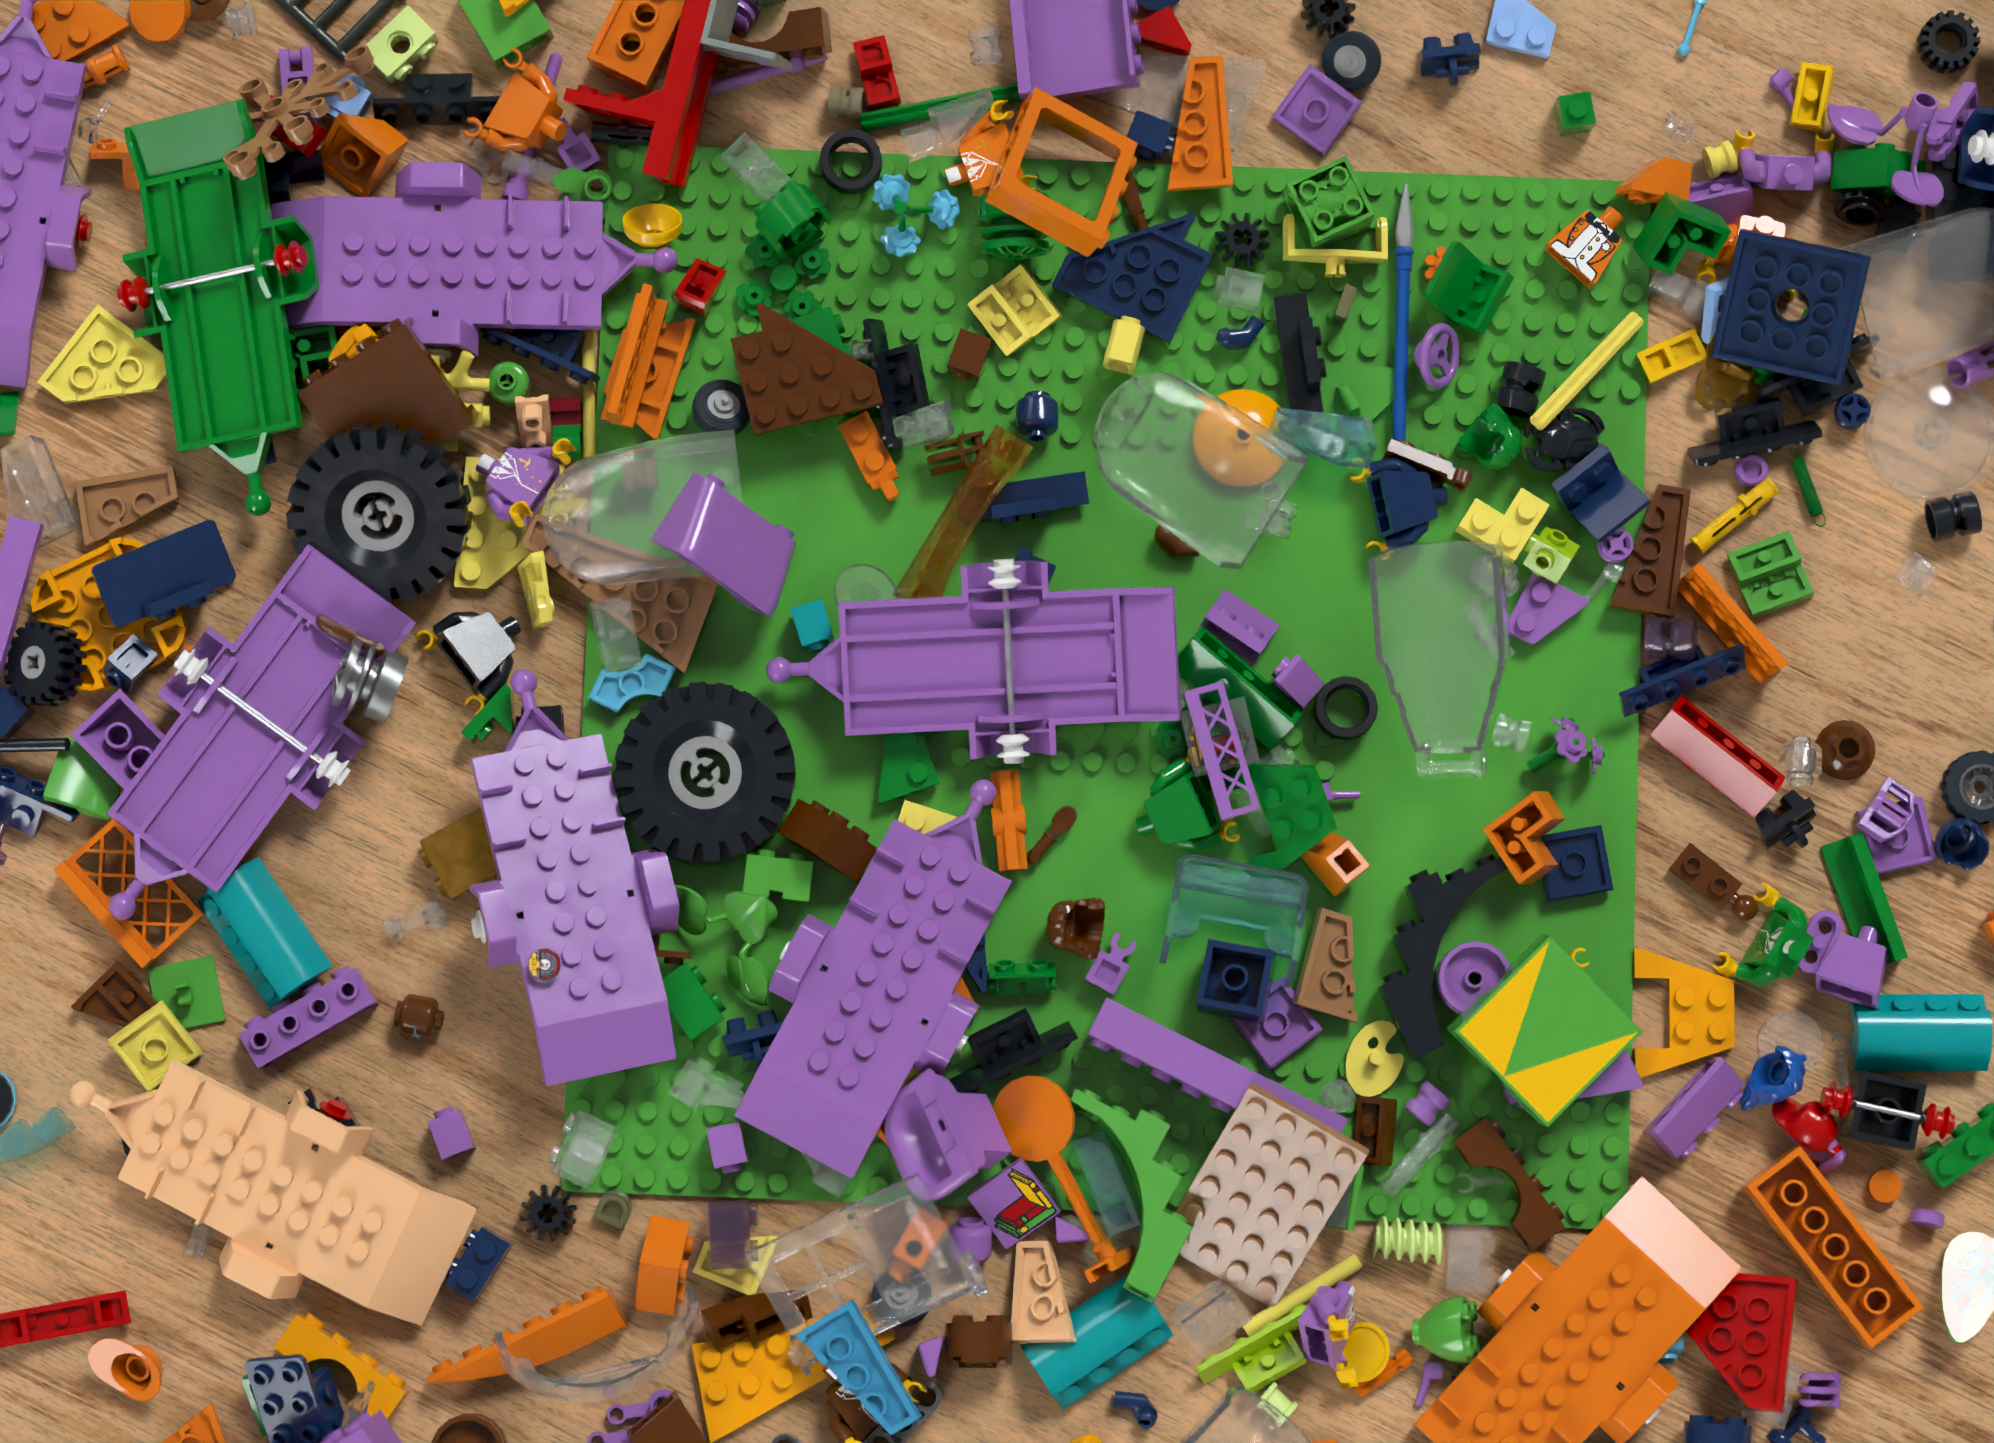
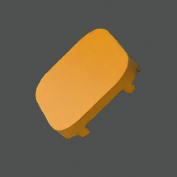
M122 537L109 540L110 543L56 569L46 570L38 576L39 580L33 588L32 599L29 600L32 613L36 615L38 621L67 626L78 633L76 638L82 639L84 645L80 650L86 651L87 655L86 659H82V665H87L86 672H81L80 678L84 679L82 686L76 685V687L85 692L100 693L114 688L107 681L103 673L106 659L132 634L136 635L158 654L157 661L145 672L173 659L181 652L187 641L188 626L181 607L175 608V615L160 621L157 620L156 616L153 618L146 616L122 627H116L112 624L91 569L96 564L144 545L135 539Z

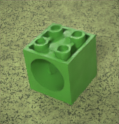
M1347 156L1288 182L1282 196L1290 214L1294 215L1295 224L1307 249H1325L1370 228L1375 216Z

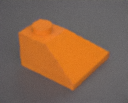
M340 113L336 116L320 149L324 170L359 197H371L398 163L409 139L384 120Z

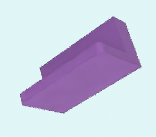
M1742 172L1690 183L1689 202L1720 214L1727 225L1733 224L1740 215L1754 217L1753 188L1749 181L1744 178Z

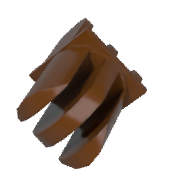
M984 431L964 435L958 434L957 438L924 445L925 452L958 447L928 456L927 461L929 465L961 460L960 462L931 469V477L963 469L968 471L969 469L991 464V459H987L985 452L988 450V446L984 445L982 437L985 435ZM973 440L974 447L964 449L963 441ZM976 453L977 461L968 463L966 455Z

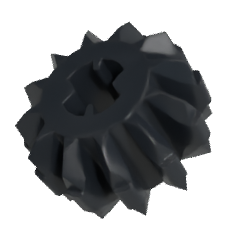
M1302 0L1301 5L1306 10L1301 12L1300 17L1304 20H1310L1305 27L1307 31L1315 27L1318 28L1317 38H1321L1323 32L1327 31L1329 39H1332L1336 35V30L1339 33L1347 32L1346 24L1354 23L1355 17L1350 13L1355 11L1356 5L1354 3H1346L1348 0ZM1324 6H1330V11L1334 9L1332 17H1327L1326 12L1321 13Z
M1236 213L1232 214V224L1222 220L1220 227L1223 231H1216L1214 235L1216 240L1221 241V243L1215 246V251H1227L1223 255L1222 261L1226 263L1231 258H1234L1233 266L1236 269L1239 268L1241 260L1245 261L1247 268L1253 266L1252 257L1262 261L1264 255L1260 250H1268L1270 246L1269 242L1262 240L1269 235L1268 229L1257 230L1262 224L1260 218L1256 219L1253 224L1249 223L1250 213H1245L1243 221L1239 220ZM1244 235L1248 237V246L1244 243L1240 246L1236 245L1237 237L1242 238Z
M541 1185L542 1197L540 1198L535 1191H530L528 1194L535 1203L522 1202L521 1207L531 1210V1214L522 1215L520 1218L521 1221H529L531 1219L533 1221L527 1227V1233H532L538 1227L540 1228L537 1234L538 1240L542 1241L547 1230H549L551 1241H557L556 1228L566 1236L569 1234V1230L563 1223L576 1224L577 1220L574 1217L567 1216V1212L576 1211L577 1205L565 1206L564 1203L569 1201L572 1195L566 1193L559 1199L560 1186L556 1185L551 1196H549L547 1185ZM548 1203L552 1204L550 1208L556 1207L557 1215L552 1216L553 1222L551 1223L546 1222L547 1218L542 1219L541 1211L546 1210L545 1204Z

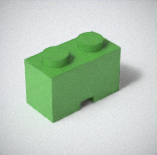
M756 849L755 855L747 854L743 892L752 895L768 896V899L771 897V892L783 894L782 899L784 901L810 904L815 864L808 861V855L789 853L788 859L775 857V851Z

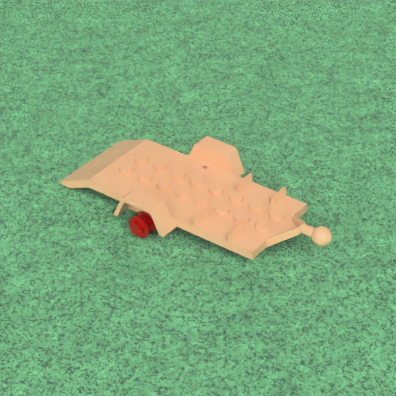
M176 1059L170 1062L157 1090L112 1102L98 1095L95 1086L88 1081H79L70 1089V1099L75 1106L80 1108L92 1106L104 1112L107 1119L131 1149L117 1179L146 1193L145 1199L154 1197L195 1218V1225L204 1223L229 1236L219 1256L222 1274L271 1300L296 1298L306 1276L366 1308L422 1326L477 1211L475 1207L461 1200L426 1189L363 1157L362 1154L374 1129L369 1126L347 1127L341 1124L342 1120H349L351 1114L347 1111L348 1107L344 1103L335 1099L320 1103L319 1106L324 1111L321 1114L306 1106L303 1092L296 1090L284 1116Z

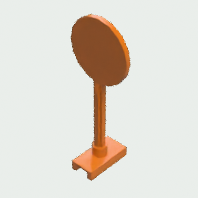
M1027 1075L1009 1082L1000 1090L994 1102L993 1110L1012 1150L1011 1154L1018 1158L1022 1157L1023 1160L1040 1162L1047 1160L1094 1245L1092 1249L1098 1261L1084 1271L1089 1283L1134 1260L1137 1252L1134 1244L1116 1250L1110 1238H1106L1061 1155V1151L1067 1147L1074 1133L1075 1113L1070 1098L1058 1084L1046 1077Z

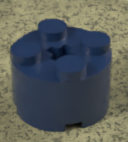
M1689 1415V1421H1684L1683 1443H1751L1752 1426L1747 1425V1418L1723 1417V1423H1713V1416Z

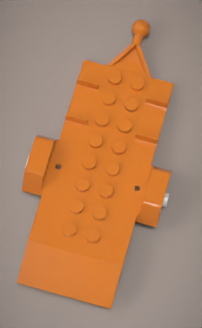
M1642 1176L1558 1268L1535 1249L1526 1256L1513 1272L1507 1269L1495 1282L1498 1288L1476 1312L1498 1333L1417 1419L1414 1425L1433 1443H1583L1597 1426L1603 1429L1615 1442L1625 1443L1644 1423L1648 1425L1660 1412L1659 1406L1670 1396L1680 1382L1658 1360L1704 1312L1742 1267Z

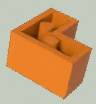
M1534 791L1485 827L1483 831L1517 883L1533 884L1558 866L1541 840V837L1566 818L1548 791Z
M651 1215L639 1262L634 1309L674 1316L677 1303L684 1302L686 1283H681V1280H686L689 1260H685V1255L692 1256L695 1236H689V1221Z

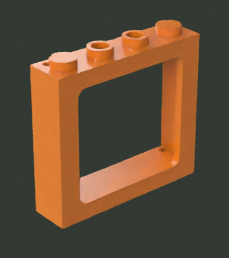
M1035 87L1020 107L985 202L1089 257L1097 247L1102 249L1110 236V231L1107 230V227L1114 221L1119 211V206L1116 205V202L1123 196L1128 186L1125 177L1130 174L1137 161V158L1133 155L1138 143ZM1038 118L1116 160L1095 221L1081 216L1018 181L1016 175Z

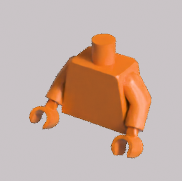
M510 48L519 55V61L516 64H509L503 58V62L509 68H518L521 71L520 74L514 72L484 124L487 130L482 128V123L479 119L470 117L467 119V122L475 124L478 127V131L476 133H469L463 130V135L470 140L479 137L483 139V143L504 153L527 151L530 147L541 149L549 137L556 141H561L567 133V125L559 120L563 114V109L556 104L558 94L551 79L531 62L526 63L523 61V56L519 50Z

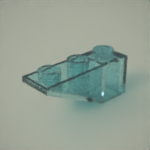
M1276 408L1268 431L1270 437L1339 466L1368 469L1378 444L1371 418Z
M1102 1130L1072 1142L1108 1237L1141 1225L1104 1131Z

